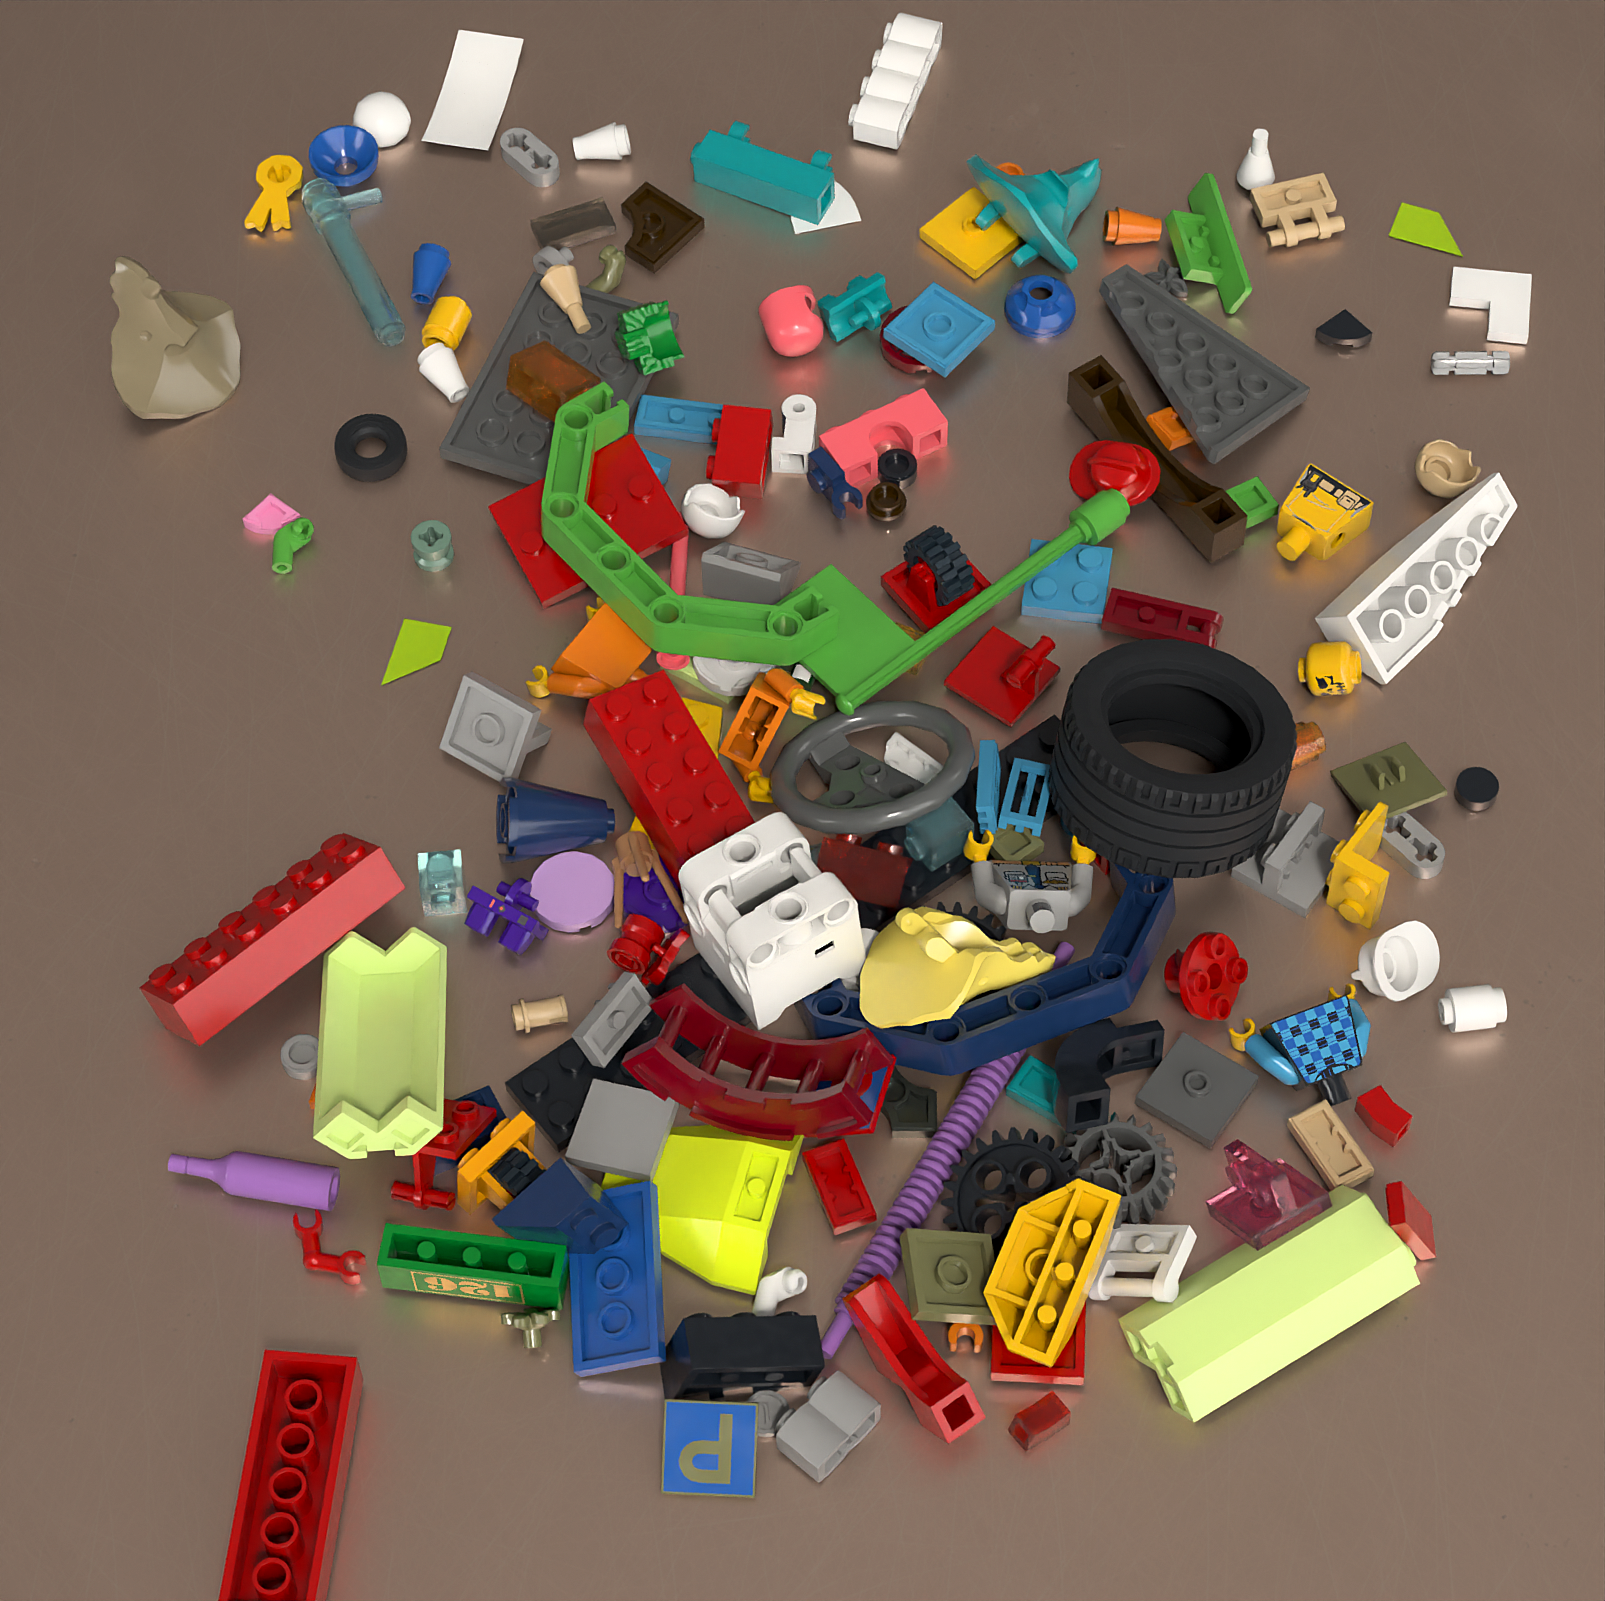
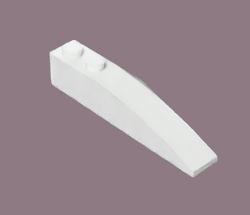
M1500 473L1491 474L1417 527L1364 571L1315 618L1328 642L1345 641L1351 645L1353 651H1359L1362 672L1378 683L1387 684L1438 635L1444 625L1441 620L1449 607L1456 606L1462 596L1460 589L1467 578L1474 576L1482 564L1480 557L1487 546L1494 545L1518 507Z

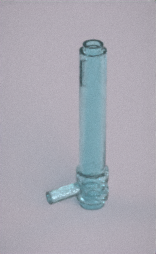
M324 178L308 182L302 190V204L310 216V220L317 233L324 236L378 342L388 347L400 344L405 338L406 327L350 222V210L382 203L383 198L380 189L375 188L341 197L336 186Z

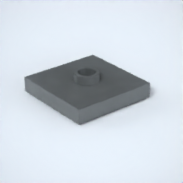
M1183 1032L1136 1095L1135 1104L1211 1149L1257 1085L1259 1076Z

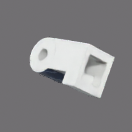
M798 394L788 397L781 406L784 437L772 438V472L808 473V454L815 450L817 432L816 403L812 398Z

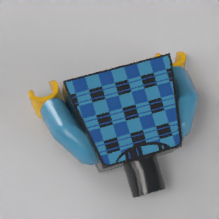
M1349 983L1345 986L1343 996L1338 995L1332 986L1329 988L1327 1002L1271 1022L1259 1029L1261 1035L1256 1034L1255 1023L1250 1018L1243 1020L1245 1034H1238L1230 1027L1229 1035L1233 1048L1239 1051H1246L1262 1068L1283 1084L1292 1085L1296 1091L1317 1084L1323 1100L1326 1099L1332 1107L1352 1099L1342 1074L1362 1066V1058L1367 1052L1371 1024L1360 1004L1354 1000L1355 986Z

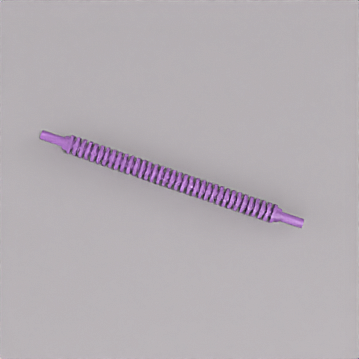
M1060 942L1054 952L1056 959L1051 971L1064 967L1069 963L1075 953V948L1071 944ZM1026 1049L973 1069L965 1086H963L954 1104L950 1107L949 1113L946 1114L943 1122L938 1127V1131L932 1137V1141L929 1142L927 1150L923 1152L915 1169L912 1170L910 1178L906 1180L904 1187L894 1200L893 1206L888 1210L887 1216L882 1220L881 1225L876 1230V1234L870 1240V1244L865 1248L864 1254L861 1255L858 1263L853 1268V1273L849 1275L847 1282L841 1288V1292L835 1298L837 1306L834 1312L836 1316L821 1339L824 1358L832 1359L851 1325H854L842 1298L878 1273L887 1278V1280L891 1278L893 1271L896 1270L899 1261L903 1258L900 1235L906 1228H921L922 1223L927 1218V1214L930 1213L933 1204L936 1203L938 1195L942 1193L944 1182L949 1181L950 1176L954 1173L950 1166L958 1165L961 1161V1157H963L961 1151L963 1149L966 1150L970 1146L972 1139L977 1134V1130L982 1126L983 1121L988 1116V1112L992 1109L994 1102L999 1097V1093L1004 1089L1005 1084L1010 1079V1075L1013 1074Z

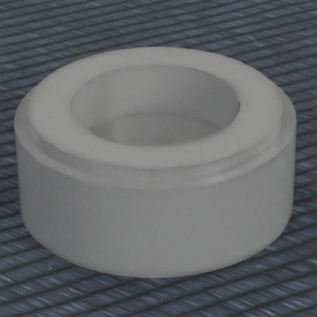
M298 1034L289 1038L281 1048L280 1057L283 1068L290 1077L298 1080H308L317 1075L319 1042L317 1037L310 1034Z

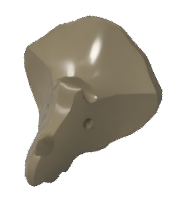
M118 256L115 260V271L109 279L110 285L114 290L111 297L119 307L120 313L110 339L112 345L111 375L114 387L123 404L136 416L143 419H183L222 406L234 394L240 383L241 344L235 327L233 309L226 302L213 296L192 292L162 290V286L140 262L128 256Z

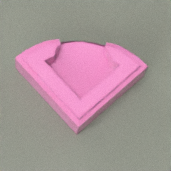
M269 494L243 518L244 527L250 531L260 534H276L281 528L300 518V514L274 495Z

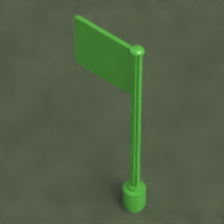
M1111 488L1107 491H1099L1070 513V524L1067 530L916 641L832 564L775 605L780 606L813 585L823 596V600L819 602L818 616L825 613L826 608L831 604L840 611L837 638L798 662L836 697L835 702L839 711L844 715L851 716L857 707L1077 544L1086 543L1090 546H1095L1125 523L1126 517L1130 514V506L1125 497L1116 489Z

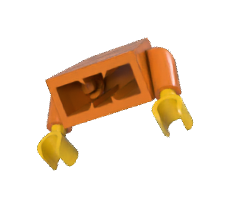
M598 596L596 598L598 608L595 609L589 605L585 607L588 623L552 666L551 670L554 672L549 676L544 666L537 665L532 669V672L539 681L531 682L527 680L525 684L530 694L535 698H542L553 693L591 699L648 676L639 667L646 660L652 649Z
M780 668L770 669L767 674L763 672L758 673L718 753L731 759L743 780L749 783V798L753 801L773 804V799L771 798L770 778L762 777L763 771L759 764L791 704L793 713L816 720L817 717L813 714L815 703L825 704V699L822 695L804 690V687L795 678Z

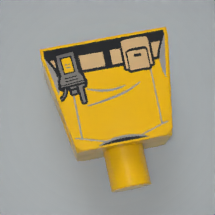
M1310 463L1280 509L1277 532L1283 538L1277 543L1279 553L1290 561H1295L1303 551L1318 560H1327L1369 527L1374 502Z

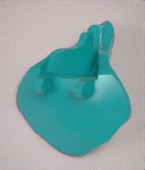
M977 154L967 160L966 163L970 172L990 202L977 216L975 223L984 231L1002 216L1009 226L1026 242L1011 258L1018 268L1024 267L1039 256H1042L1057 269L1071 274L1077 268L1078 262L1067 243V239L1078 215L1087 208L1098 190L1102 169L1099 167V159L1086 161L1059 174L1049 169L1047 172L1037 175H1009L993 167Z

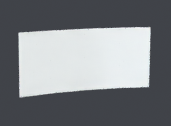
M458 30L443 87L422 141L488 151L509 95L524 39Z

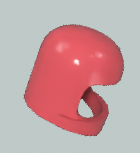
M796 285L780 289L766 297L758 307V314L772 348L780 355L786 357L803 356L813 351L823 338V322L819 316L812 313L816 306V299L809 286Z

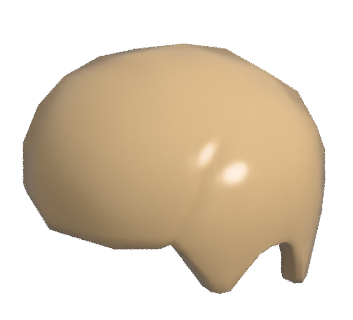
M1441 439L1426 443L1420 449L1415 460V474L1420 484L1430 495L1447 499L1465 493L1474 484L1481 471V467H1473L1470 450L1459 449L1452 442Z

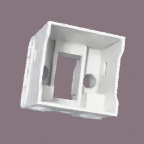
M776 812L768 815L693 856L681 867L678 879L680 880L684 898L683 908L689 921L694 946L758 1030L776 1021L786 1007L838 978L850 979L861 973L866 956L858 914V903L834 873H822L811 859L807 839L785 813ZM830 942L833 943V946L825 949L824 951L818 954H815V951L817 949L823 947L824 945Z

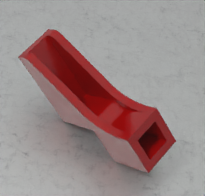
M878 1273L842 1298L877 1371L904 1389L924 1428L949 1444L986 1418L969 1382L957 1374L937 1353L916 1320L911 1319V1313L887 1278Z

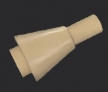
M564 264L550 267L545 272L540 286L568 314L578 334L587 332L591 325L582 308L583 304L576 268Z

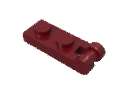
M1112 587L1102 618L1101 630L1140 639H1175L1203 644L1216 649L1217 640L1215 635L1220 633L1224 618L1220 613L1213 610ZM1188 625L1197 627L1199 632L1187 629Z

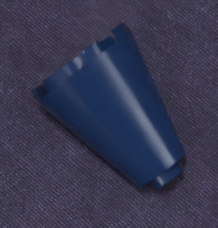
M503 777L500 781V786L507 787L506 795L497 796L496 806L497 843H505L507 853L499 854V859L502 863H515L604 843L607 834L614 833L615 812L613 808H607V803L603 799L516 778Z

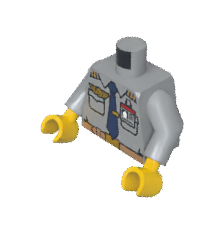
M970 830L963 846L965 856L974 861L970 868L975 898L978 904L994 913L1005 928L1011 930H1034L1037 933H1047L1051 930H1066L1068 917H1075L1090 903L1093 867L1089 863L1093 862L1096 853L1087 847L1079 845L1077 842L1078 838L1073 835L1070 854L1076 862L1074 865L1071 862L987 861L988 853L994 841V837L989 830H985L982 844L977 843L973 839V832Z

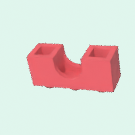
M922 388L911 394H904L894 402L881 408L869 410L859 418L846 424L828 429L824 434L819 435V447L821 446L845 472V480L852 487L857 488L878 478V453L876 449L881 446L894 445L912 453L916 460L947 446L948 420L926 390Z

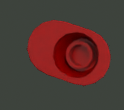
M1103 440L1086 445L1076 454L1070 466L1069 480L1072 489L1083 499L1088 500L1101 490L1107 491L1113 488L1125 497L1129 506H1134L1146 501L1155 492L1160 482L1161 469L1157 458L1149 449L1131 443Z

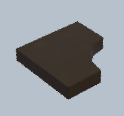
M647 181L621 204L622 214L631 221L633 227L632 236L624 246L625 255L654 274L705 228L703 217Z

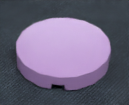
M578 851L559 853L545 860L533 874L530 896L539 900L535 913L541 922L554 930L568 933L580 932V928L590 925L592 928L600 924L612 911L614 905L613 874L603 861L592 854Z

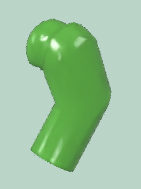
M304 517L297 518L276 532L273 539V571L280 574L292 571L293 553L305 546L311 540L314 533V525L309 519Z

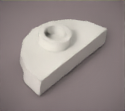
M897 732L886 743L884 763L924 784L928 783L944 767Z

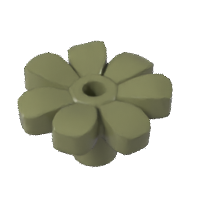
M538 1308L523 1309V1312L501 1314V1323L503 1325H513V1327L523 1331L524 1348L541 1347V1328H544L551 1321L560 1320L559 1309L538 1311Z

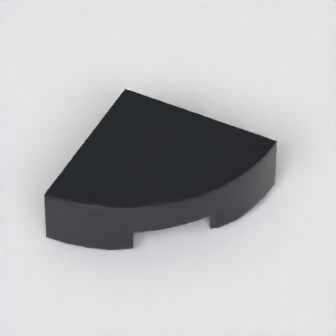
M1344 309L1318 327L1315 338L1330 346L1336 343L1360 347L1371 342L1372 332Z

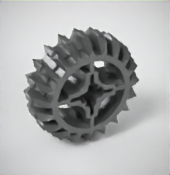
M1116 1112L1111 1115L1110 1122L1107 1125L1078 1130L1076 1134L1068 1133L1064 1138V1146L1070 1151L1065 1161L1075 1159L1081 1165L1089 1155L1100 1150L1099 1160L1090 1163L1089 1168L1078 1169L1072 1176H1082L1088 1183L1121 1195L1113 1229L1120 1228L1122 1222L1139 1224V1217L1151 1223L1155 1219V1210L1164 1211L1167 1207V1197H1171L1174 1194L1175 1183L1173 1180L1177 1176L1176 1164L1172 1163L1174 1152L1172 1148H1165L1166 1139L1164 1134L1151 1136L1153 1127L1150 1122L1140 1128L1137 1127L1134 1114L1127 1119V1123L1119 1122ZM1151 1174L1150 1182L1143 1189L1132 1194V1184L1141 1181L1142 1176Z

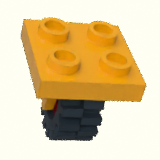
M523 1110L513 1120L510 1118L502 1120L494 1128L490 1135L491 1140L480 1150L473 1148L459 1162L457 1167L459 1169L457 1171V1204L469 1215L487 1199L501 1210L504 1209L547 1170L534 1156L535 1121Z

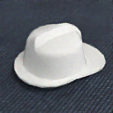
M1415 920L1404 922L1387 930L1382 935L1368 940L1360 948L1358 969L1351 973L1352 979L1361 980L1369 992L1378 996H1386L1394 1002L1404 1000L1425 989L1434 981L1440 962L1439 946L1433 932L1425 924Z

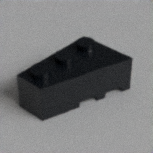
M794 1311L782 1312L775 1316H756L751 1312L737 1313L731 1317H712L708 1313L690 1315L682 1319L665 1347L666 1361L659 1362L665 1398L680 1399L709 1394L710 1400L715 1401L725 1400L723 1391L752 1387L753 1394L764 1390L777 1392L812 1386L825 1367L816 1315H799V1313Z

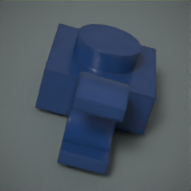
M821 446L808 454L807 480L816 493H822L832 503L833 514L841 520L846 518V508L842 504L844 502H851L856 508L861 509L863 507L862 494L845 480V472Z

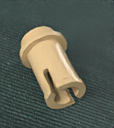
M563 994L557 997L525 1002L524 998L519 999V1004L511 1005L515 1031L524 1030V1033H530V1028L568 1022L567 1007Z

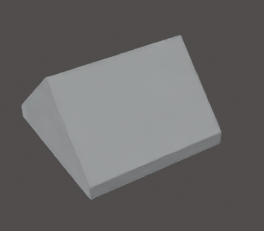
M723 542L702 554L703 594L722 600L775 605L790 594L800 570L801 562Z

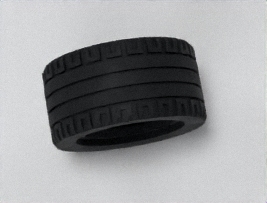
M1144 639L1120 644L1092 658L1075 675L1074 681L1069 686L1049 767L1048 788L1052 795V803L1071 833L1087 848L1114 864L1139 873L1165 878H1200L1222 873L1254 856L1256 851L1263 847L1264 842L1267 841L1273 829L1297 748L1296 724L1288 704L1276 687L1255 668L1231 654L1203 644L1175 639ZM1159 742L1175 745L1204 757L1222 772L1187 774L1170 771L1138 758L1121 744Z

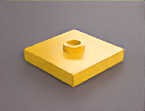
M974 186L919 229V238L973 279H977L1024 241L1002 216L984 231L975 223L977 216L990 202Z

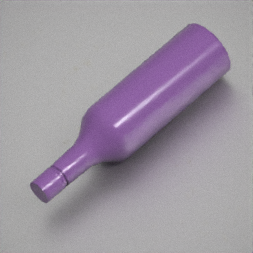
M234 1151L217 1159L171 1154L168 1162V1171L182 1174L187 1173L211 1179L230 1195L325 1211L333 1210L340 1185V1170L338 1167L242 1151Z

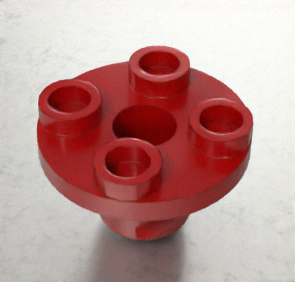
M1203 932L1190 942L1185 952L1177 949L1176 953L1169 957L1164 968V980L1168 989L1174 993L1181 994L1182 1001L1188 1012L1202 1020L1227 1019L1238 995L1240 984L1246 980L1248 975L1246 960L1240 958L1233 941L1227 935L1219 932Z

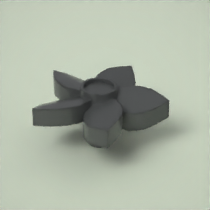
M1161 259L1158 265V272L1144 274L1146 278L1155 284H1159L1158 286L1167 292H1171L1179 297H1187V285L1184 282L1185 279L1180 267H1170L1167 262Z

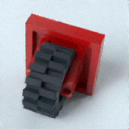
M936 525L907 541L906 545L903 546V550L906 552L903 554L906 561L881 575V586L925 634L992 585L969 561L966 554L959 550L961 546L957 541L955 543L952 541L953 536L949 532L945 533L944 528L940 526L937 528Z

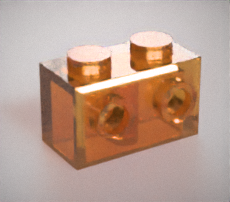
M544 340L510 356L506 389L555 422L557 411L562 405L600 384L601 378Z

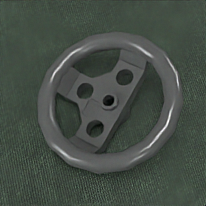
M876 701L857 707L851 716L837 711L805 727L782 748L770 772L773 802L794 823L826 834H868L906 825L940 808L963 787L975 760L971 733L968 727L946 709L918 701ZM880 726H912L933 732L946 742L949 755L943 769L928 783L924 784L851 746L845 736L850 733ZM808 759L822 780L830 785L829 791L814 801L804 797L797 790L796 777L802 764Z

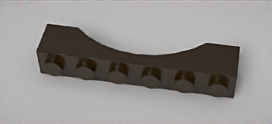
M1102 355L1069 372L1067 403L1101 441L1110 440L1131 443L1150 450L1157 458L1161 469L1160 482L1151 497L1210 563L1244 545L1247 514L1223 488L1213 486L1201 480L1170 453L1144 418L1125 380Z

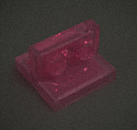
M1239 1139L1223 1147L1229 1164L1225 1171L1232 1186L1205 1201L1212 1218L1257 1251L1332 1207L1328 1191L1282 1159L1278 1158L1270 1162Z

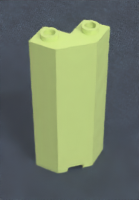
M410 928L386 951L356 932L351 931L324 954L313 1138L348 1159L367 1158V1151L395 1150V1156L414 1155L443 1130L447 947L418 928Z
M1340 1185L1179 1282V1293L1174 1302H1157L1153 1298L1121 1317L1118 1321L1134 1358L1157 1372L1172 1410L1192 1422H1196L1414 1288L1420 1282L1414 1269L1416 1259L1413 1252L1401 1241L1378 1212L1370 1197L1363 1192L1360 1193L1347 1186Z

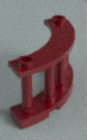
M683 983L651 1000L649 1006L665 1022L659 1036L627 1052L621 1064L636 1080L663 1101L670 1097L677 1103L690 1109L689 1116L699 1121L739 1135L768 1140L793 1141L795 1135L816 1134L818 1139L830 1138L869 1125L873 1112L857 1095L858 1089L865 1074L892 1065L894 1058L868 1027L848 1035L822 1040L787 1039L752 1030L718 1013L697 997ZM679 1034L705 1051L698 1068L672 1049ZM721 1060L752 1071L745 1088L714 1077ZM769 1076L788 1080H800L796 1093L763 1092ZM843 1079L842 1083L816 1091L819 1081Z

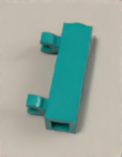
M735 121L732 124L728 135L709 130L703 141L695 144L690 162L693 164L694 180L697 183L815 225H819L835 199L833 168L827 166L832 158L830 153L818 149L813 155L810 164L750 144L751 139L745 137L750 129V125Z

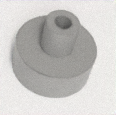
M545 246L533 256V265L538 273L544 275L554 265H569L568 263L574 259V255L565 246L559 251L551 246Z

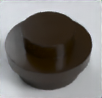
M882 482L875 485L866 498L868 513L880 521L898 519L903 515L907 506L906 496L896 484L890 482Z

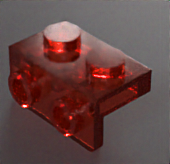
M836 834L835 839L823 837L817 867L822 873H834L855 899L897 909L907 867H911L913 859L902 856L904 847L879 841L877 849L861 846L862 837L852 834Z

